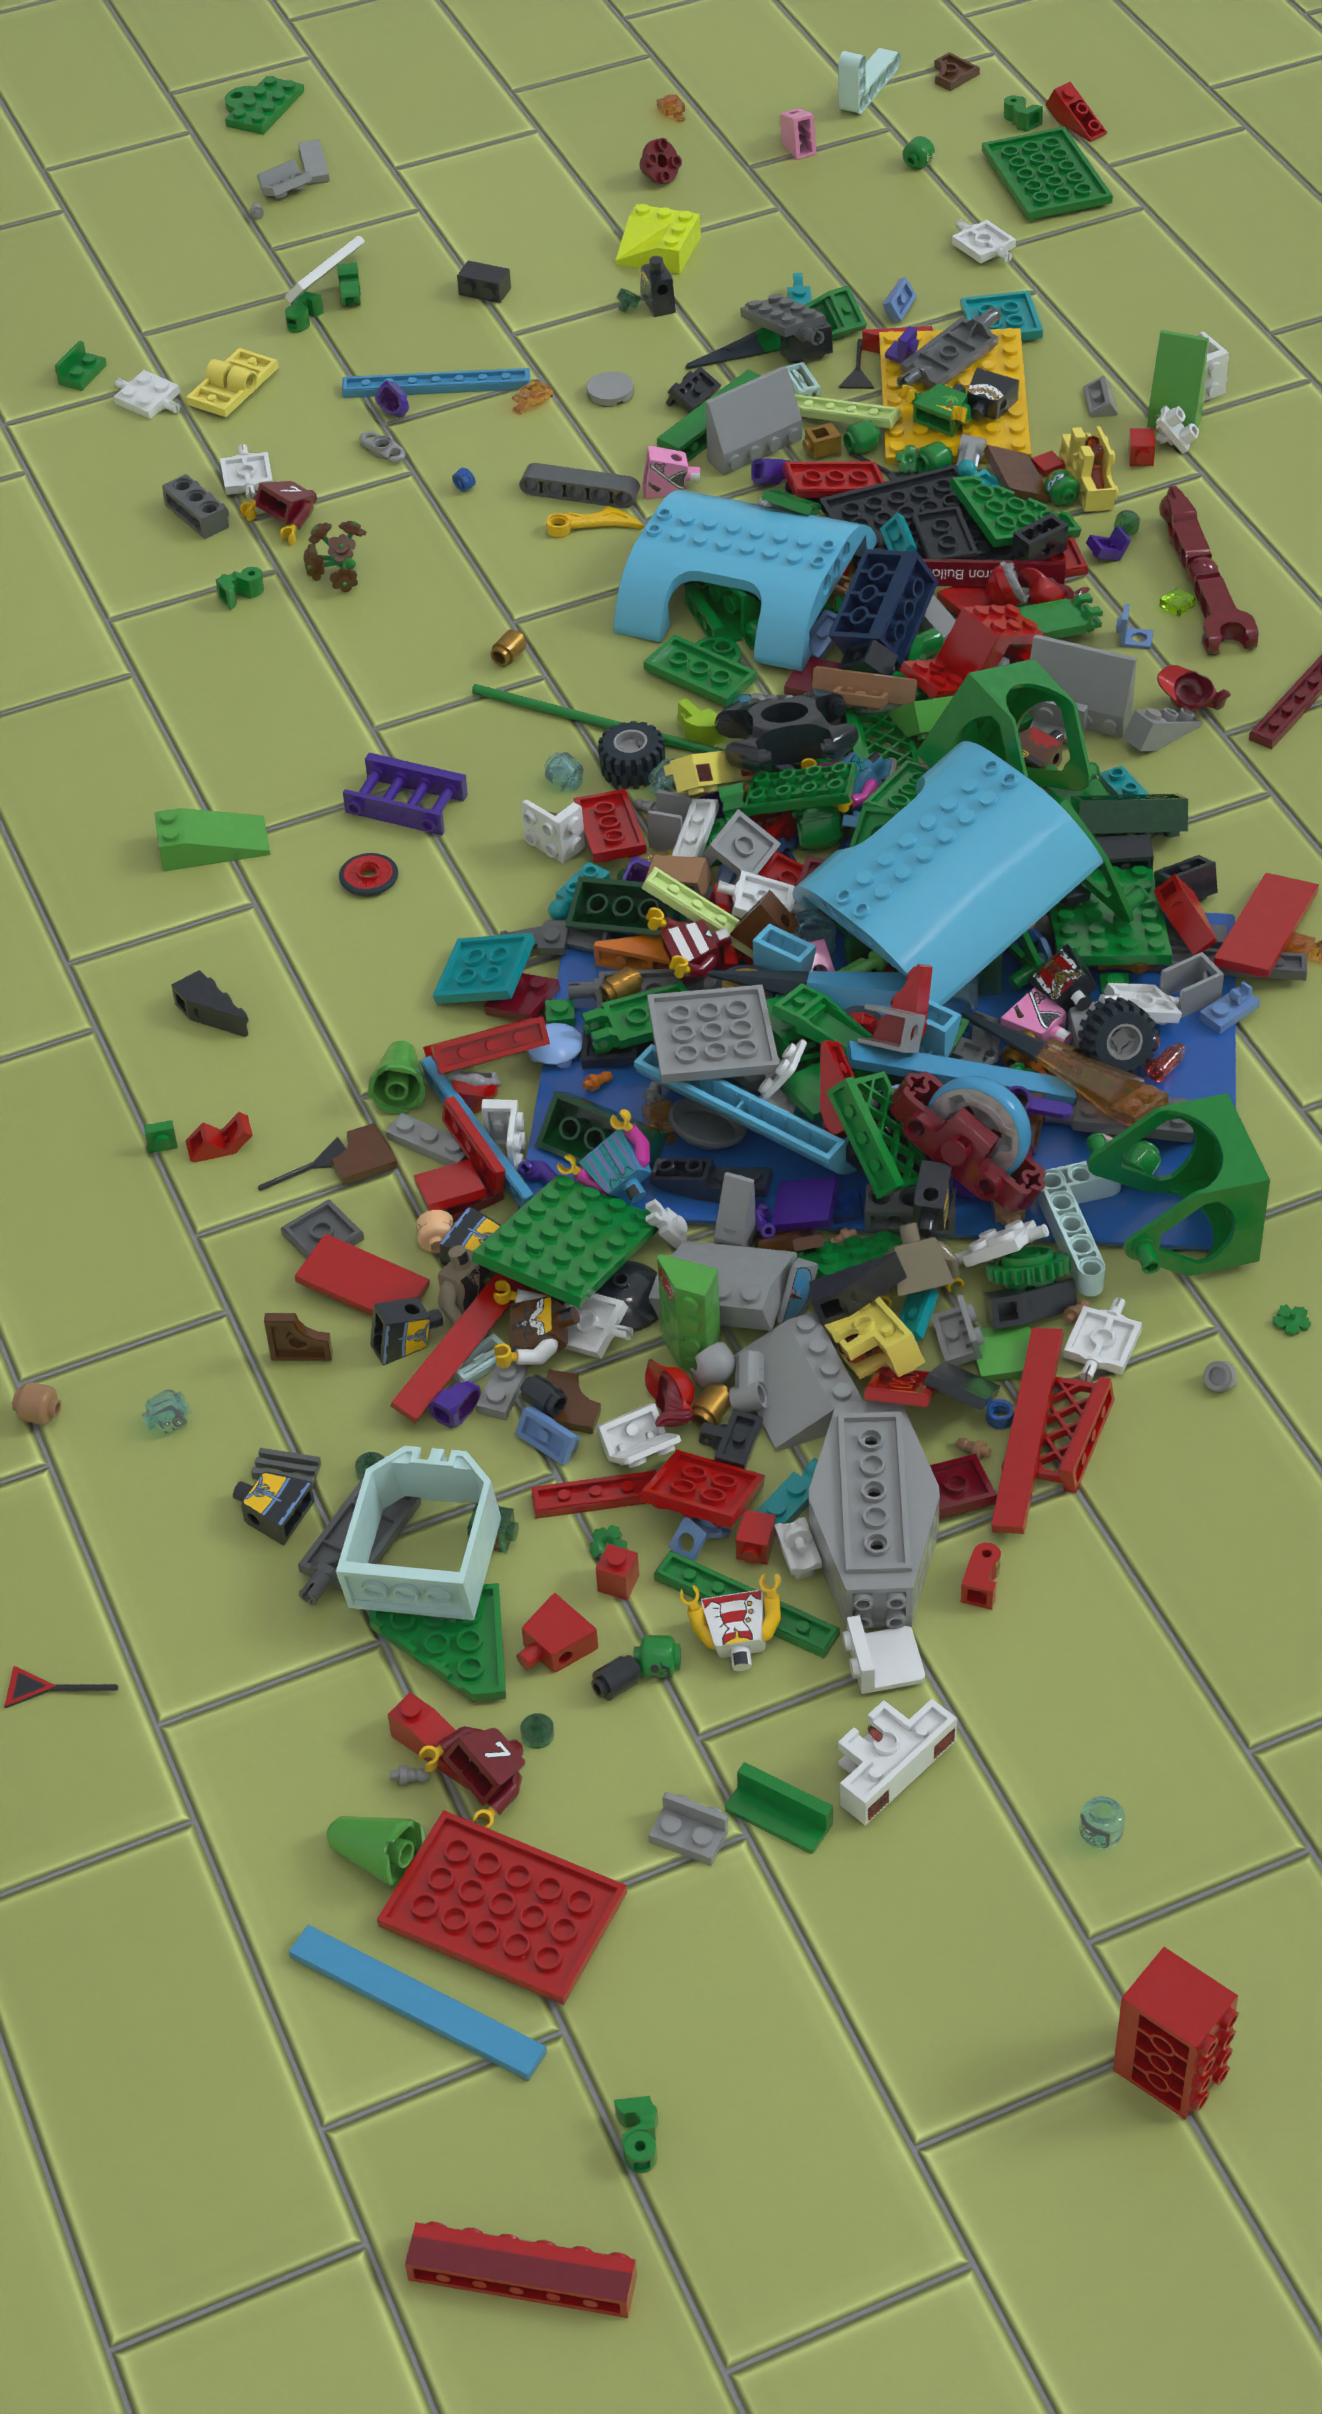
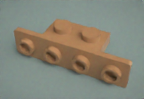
M816 666L813 670L812 688L840 694L843 696L847 708H853L854 705L865 706L864 709L867 711H880L888 703L906 705L915 702L917 680Z

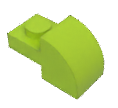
M687 698L678 701L677 720L680 726L684 728L685 739L710 746L725 742V736L719 734L715 728L717 714L710 707L700 711Z

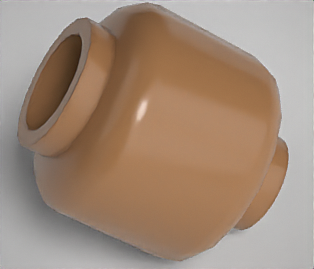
M28 1382L16 1390L12 1401V1408L16 1411V1415L21 1421L44 1426L53 1417L56 1418L59 1415L61 1400L58 1399L57 1392L53 1387Z

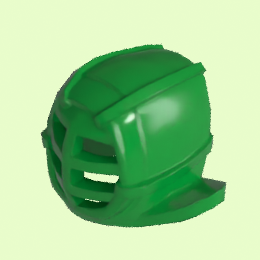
M833 805L793 810L792 816L796 819L801 850L826 849L840 843L846 830V826L842 825L843 817L846 813L839 811L838 807L835 808Z

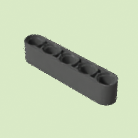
M540 463L529 464L519 483L520 489L528 495L617 508L631 507L640 490L638 480L631 476Z

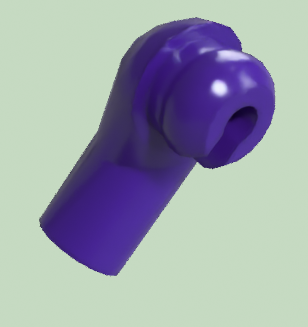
M523 1160L518 1165V1172L527 1180H543L547 1185L557 1176L544 1161Z
M760 1203L755 1208V1230L765 1238H772L775 1235L776 1229L774 1225L765 1220L771 1216V1210L764 1203Z

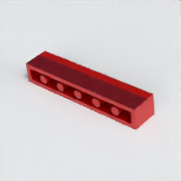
M430 2221L426 2224L415 2222L405 2261L408 2281L624 2318L629 2317L637 2279L636 2259H631L623 2253L612 2252L607 2255L595 2253L583 2246L566 2248L556 2246V2244L547 2240L530 2242L520 2240L511 2234L495 2236L484 2234L475 2228L468 2227L463 2230L447 2228L446 2225L435 2221Z

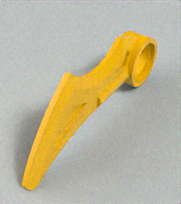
M607 506L601 511L590 514H580L571 511L565 514H551L546 519V531L550 536L560 538L569 535L571 529L627 527L642 530L644 524L622 510Z

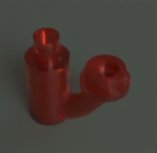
M1159 1035L1158 1037L1154 1038V1040L1158 1042L1157 1049L1159 1048V1044L1161 1043ZM1177 1043L1175 1046H1168L1157 1059L1154 1057L1151 1060L1147 1058L1144 1062L1147 1064L1145 1067L1149 1077L1156 1082H1163L1182 1062L1183 1053L1186 1051L1185 1046L1182 1043ZM1152 1048V1051H1151V1052L1153 1053V1052H1155L1157 1049Z

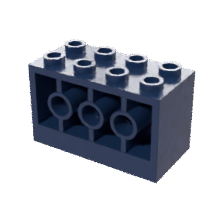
M865 549L828 636L843 655L849 647L876 640L898 656L895 667L900 668L908 656L939 581L917 551Z

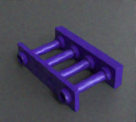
M370 752L365 757L367 779L359 792L347 789L343 791L346 813L438 835H443L445 832L443 810L449 800L464 801L468 795L466 775ZM377 782L391 784L383 798L370 795ZM402 787L415 790L407 804L394 801ZM426 793L439 796L432 809L418 806Z

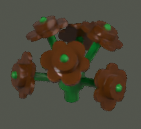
M355 521L341 522L339 528L348 535L341 534L339 537L328 539L326 535L332 528V525L327 522L319 523L311 530V536L308 541L312 544H309L304 551L303 557L307 575L312 576L314 581H319L321 575L325 572L324 567L336 565L340 569L338 572H333L330 575V581L333 582L332 587L340 589L342 592H349L352 587L358 585L356 571L346 570V568L354 569L356 566V562L352 559L354 555L352 550L355 549L356 543L352 537L353 535L362 537L367 532L360 529L361 525ZM321 539L330 547L328 549L330 556L318 555L316 543Z

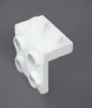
M1203 331L1198 333L1197 336L1209 338L1204 402L1226 393L1229 352Z
M529 800L521 802L524 839L530 846H535L546 853L547 856L556 859L562 864L586 847L582 807L573 802L554 816Z
M801 1039L796 1045L791 1043L782 1054L783 1059L779 1062L775 1073L765 1074L767 1078L758 1088V1091L761 1093L759 1098L793 1114L796 1105L779 1088L795 1072L806 1047V1041Z
M483 1099L482 1117L484 1128L498 1147L507 1148L508 1160L518 1172V1165L523 1161V1154H520V1151L526 1148V1132H521L524 1129V1112H519L518 1100Z
M649 1403L595 1426L608 1461L619 1463L620 1466L628 1464L629 1468L647 1462L646 1456L656 1452L659 1456L675 1450L674 1445L681 1442L680 1435L667 1433L664 1427L655 1426V1421L659 1416L655 1403Z
M860 1615L847 1617V1631L842 1632V1641L845 1651H850L851 1659H849L851 1675L853 1679L857 1678L861 1694L920 1684L925 1681V1671L911 1627L903 1626L898 1629L891 1628L865 1633Z

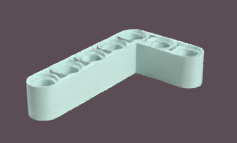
M878 48L866 62L865 55L843 51L838 65L839 109L862 114L898 70L901 62V53Z
M1087 1161L1045 1170L1046 1175L1043 1178L1045 1188L1037 1198L1059 1250L1070 1255V1275L1074 1279L1077 1290L1082 1295L1091 1297L1099 1295L1103 1291L1105 1263L1078 1203L1114 1196L1120 1192L1121 1184L1093 1175L1088 1170Z

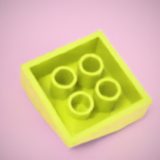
M636 204L629 215L615 260L616 265L641 268L643 265L649 264L651 257L660 256L663 258L669 273L680 274L701 238L700 214L690 211L672 210L667 207L659 208L647 204Z

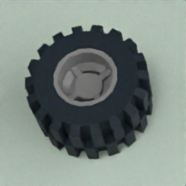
M631 721L630 723L621 722L619 723L620 725H613L610 727V730H605L602 734L603 737H600L598 741L601 773L602 776H605V780L608 783L612 781V785L615 787L622 785V789H628L629 786L639 789L641 785L646 787L650 785V782H656L659 780L658 776L664 774L663 766L666 765L664 739L660 730H656L655 726L647 725L646 722L637 723L636 721Z
M1111 997L1105 998V1004L1100 1001L1095 1003L1096 1008L1093 1011L1088 1009L1085 1013L1088 1015L1087 1019H1081L1079 1024L1083 1027V1030L1078 1031V1037L1082 1040L1079 1042V1046L1084 1051L1085 1057L1102 1071L1112 1072L1113 1075L1115 1073L1118 1076H1125L1126 1071L1129 1074H1134L1138 1066L1143 1069L1147 1065L1144 1061L1147 1058L1151 1060L1154 1056L1151 1052L1152 1048L1157 1049L1158 1042L1154 1040L1155 1037H1158V1030L1154 1028L1156 1025L1154 1020L1134 1002L1127 1001L1121 997H1117L1116 1001Z

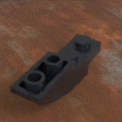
M657 1158L649 1180L651 1184L678 1195L720 1203L726 1172L753 1179L755 1197L768 1196L774 1174L772 1168L715 1167L713 1159Z

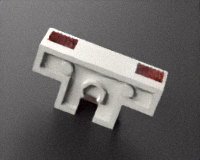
M933 1699L928 1701L910 1719L883 1700L868 1714V1723L871 1724L868 1726L869 1734L862 1738L859 1735V1731L853 1728L838 1741V1750L845 1755L838 1761V1765L849 1773L840 1783V1806L865 1826L956 1741L957 1717Z

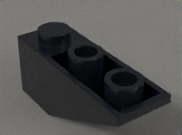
M198 970L171 984L175 1005L190 1020L243 1037L249 1035L247 1014L242 1008H237L226 992L222 993L211 977L207 978Z
M895 1251L809 1281L811 1303L823 1326L853 1315L906 1279L907 1275Z
M1073 1278L1058 1280L1041 1287L1027 1286L1025 1289H1003L983 1293L987 1323L994 1329L1023 1325L1064 1313L1065 1309L1069 1306L1077 1305Z

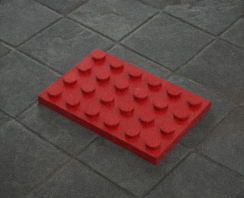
M443 1810L378 1916L377 1923L383 1929L565 2005L625 1898L627 1885Z

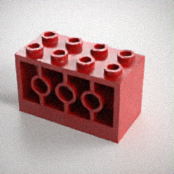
M1163 1947L1121 1998L1113 2071L1186 2120L1193 2110L1197 2112L1201 2110L1209 2097V2089L1214 2083L1220 2085L1230 2070L1227 2061L1233 2052V2049L1230 2048V2043L1236 2034L1233 2025L1239 2016V2012L1236 2011L1238 1995L1166 1947Z

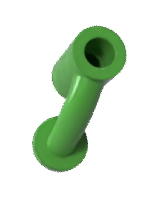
M872 950L869 953V958L861 957L836 972H872L874 968L881 971L888 962Z

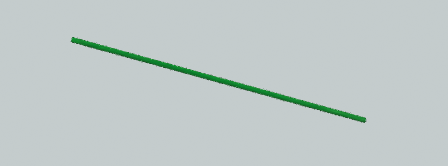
M474 684L472 687V693L608 730H610L611 726H617L621 723ZM662 733L665 745L695 753L725 751V749ZM772 766L762 768L761 770L772 773Z

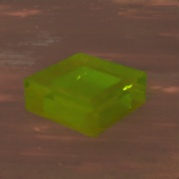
M1175 587L1160 598L1159 607L1180 617L1195 606L1196 597Z

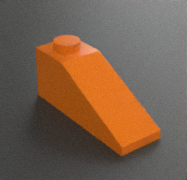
M635 936L596 941L593 945L595 966L619 971L625 967H630L632 970L669 969L670 960L664 950L661 937Z

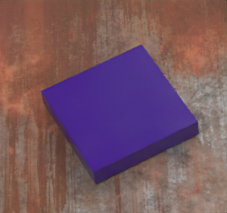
M837 1176L780 1181L771 1222L776 1232L831 1227L840 1183Z

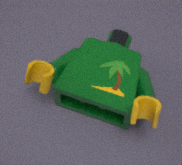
M937 384L930 390L919 394L911 386H902L898 397L906 399L908 403L913 404V422L951 437L955 435L961 424H970L971 407L967 404L968 396L966 395V389L961 384H956L953 388Z

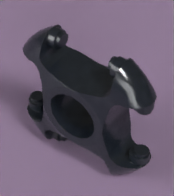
M811 688V692H805L804 695L779 700L761 701L753 704H748V702L741 703L738 700L724 708L715 719V728L719 734L732 739H744L729 743L726 746L725 754L729 764L741 770L760 773L762 768L799 763L807 758H830L835 761L849 752L857 744L859 738L858 730L853 724H829L845 714L847 706L843 696L835 692Z

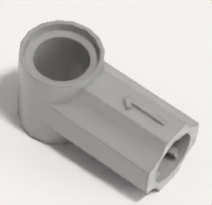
M962 434L958 449L957 466L962 460L969 459L978 468L979 460H982L986 439Z
M740 1351L739 1355L735 1357V1387H732L729 1393L732 1409L747 1413L767 1408L770 1404V1395L764 1383V1355L759 1351Z

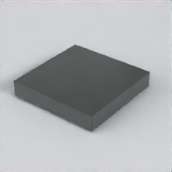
M330 1199L281 1227L282 1235L305 1259L308 1258L325 1233L353 1246L364 1240L363 1232Z

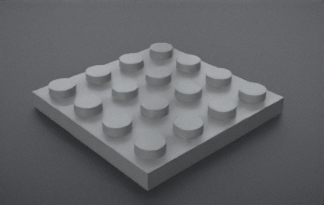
M763 985L647 995V1005L661 1083L775 1073L779 1066V1060Z

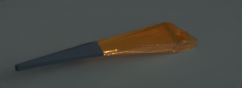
M962 1011V1018L969 1020L972 1025L1004 1041L1048 1069L1087 1098L1108 1117L1131 1126L1155 1108L1168 1104L1169 1093L1159 1090L1153 1085L1144 1084L1145 1078Z

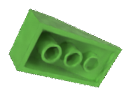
M1166 330L1160 331L1147 427L1156 429V421L1161 415L1160 409L1167 405L1169 409L1180 406L1186 416L1182 422L1184 427L1192 423L1198 428L1202 419L1209 338Z
M186 808L154 812L163 871L270 855L264 816Z

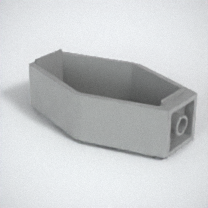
M880 1401L837 1402L809 1487V1528L822 1560V1571L846 1628L847 1617L860 1615L863 1629L912 1627L939 1531V1485L903 1404ZM871 1492H877L880 1494V1496L871 1497L868 1494ZM878 1544L881 1545L883 1549L874 1550L871 1547L873 1545Z

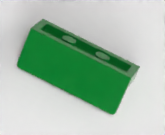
M694 583L684 586L685 605L707 637H726L735 642L742 640L740 632L708 605Z
M745 1762L737 1771L738 1787L725 1804V1811L813 1854L833 1825V1805Z

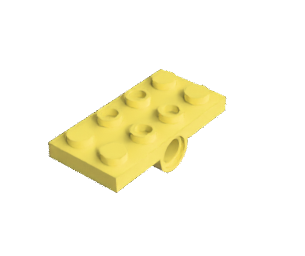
M238 348L225 361L212 359L206 368V379L186 396L187 405L227 417L279 368L278 360L242 348Z

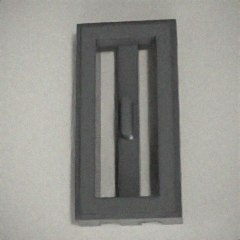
M266 1448L259 1449V1458L256 1457L255 1467L251 1470L252 1479H258L264 1472H271L307 1480L312 1483L313 1488L321 1466L320 1457ZM263 1467H264V1468H271V1469L281 1470V1472H280V1471H274V1470L263 1469ZM293 1472L308 1474L309 1476L293 1474Z

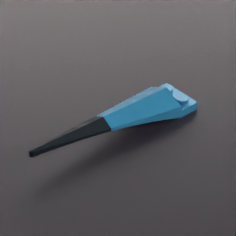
M707 972L711 978L745 986L763 985L765 991L784 996L803 983L826 994L842 1010L852 1006H864L865 1004L891 1007L890 1002L893 996L898 991H901L907 982L906 976L901 972ZM878 1012L881 1016L886 1015L885 1013Z

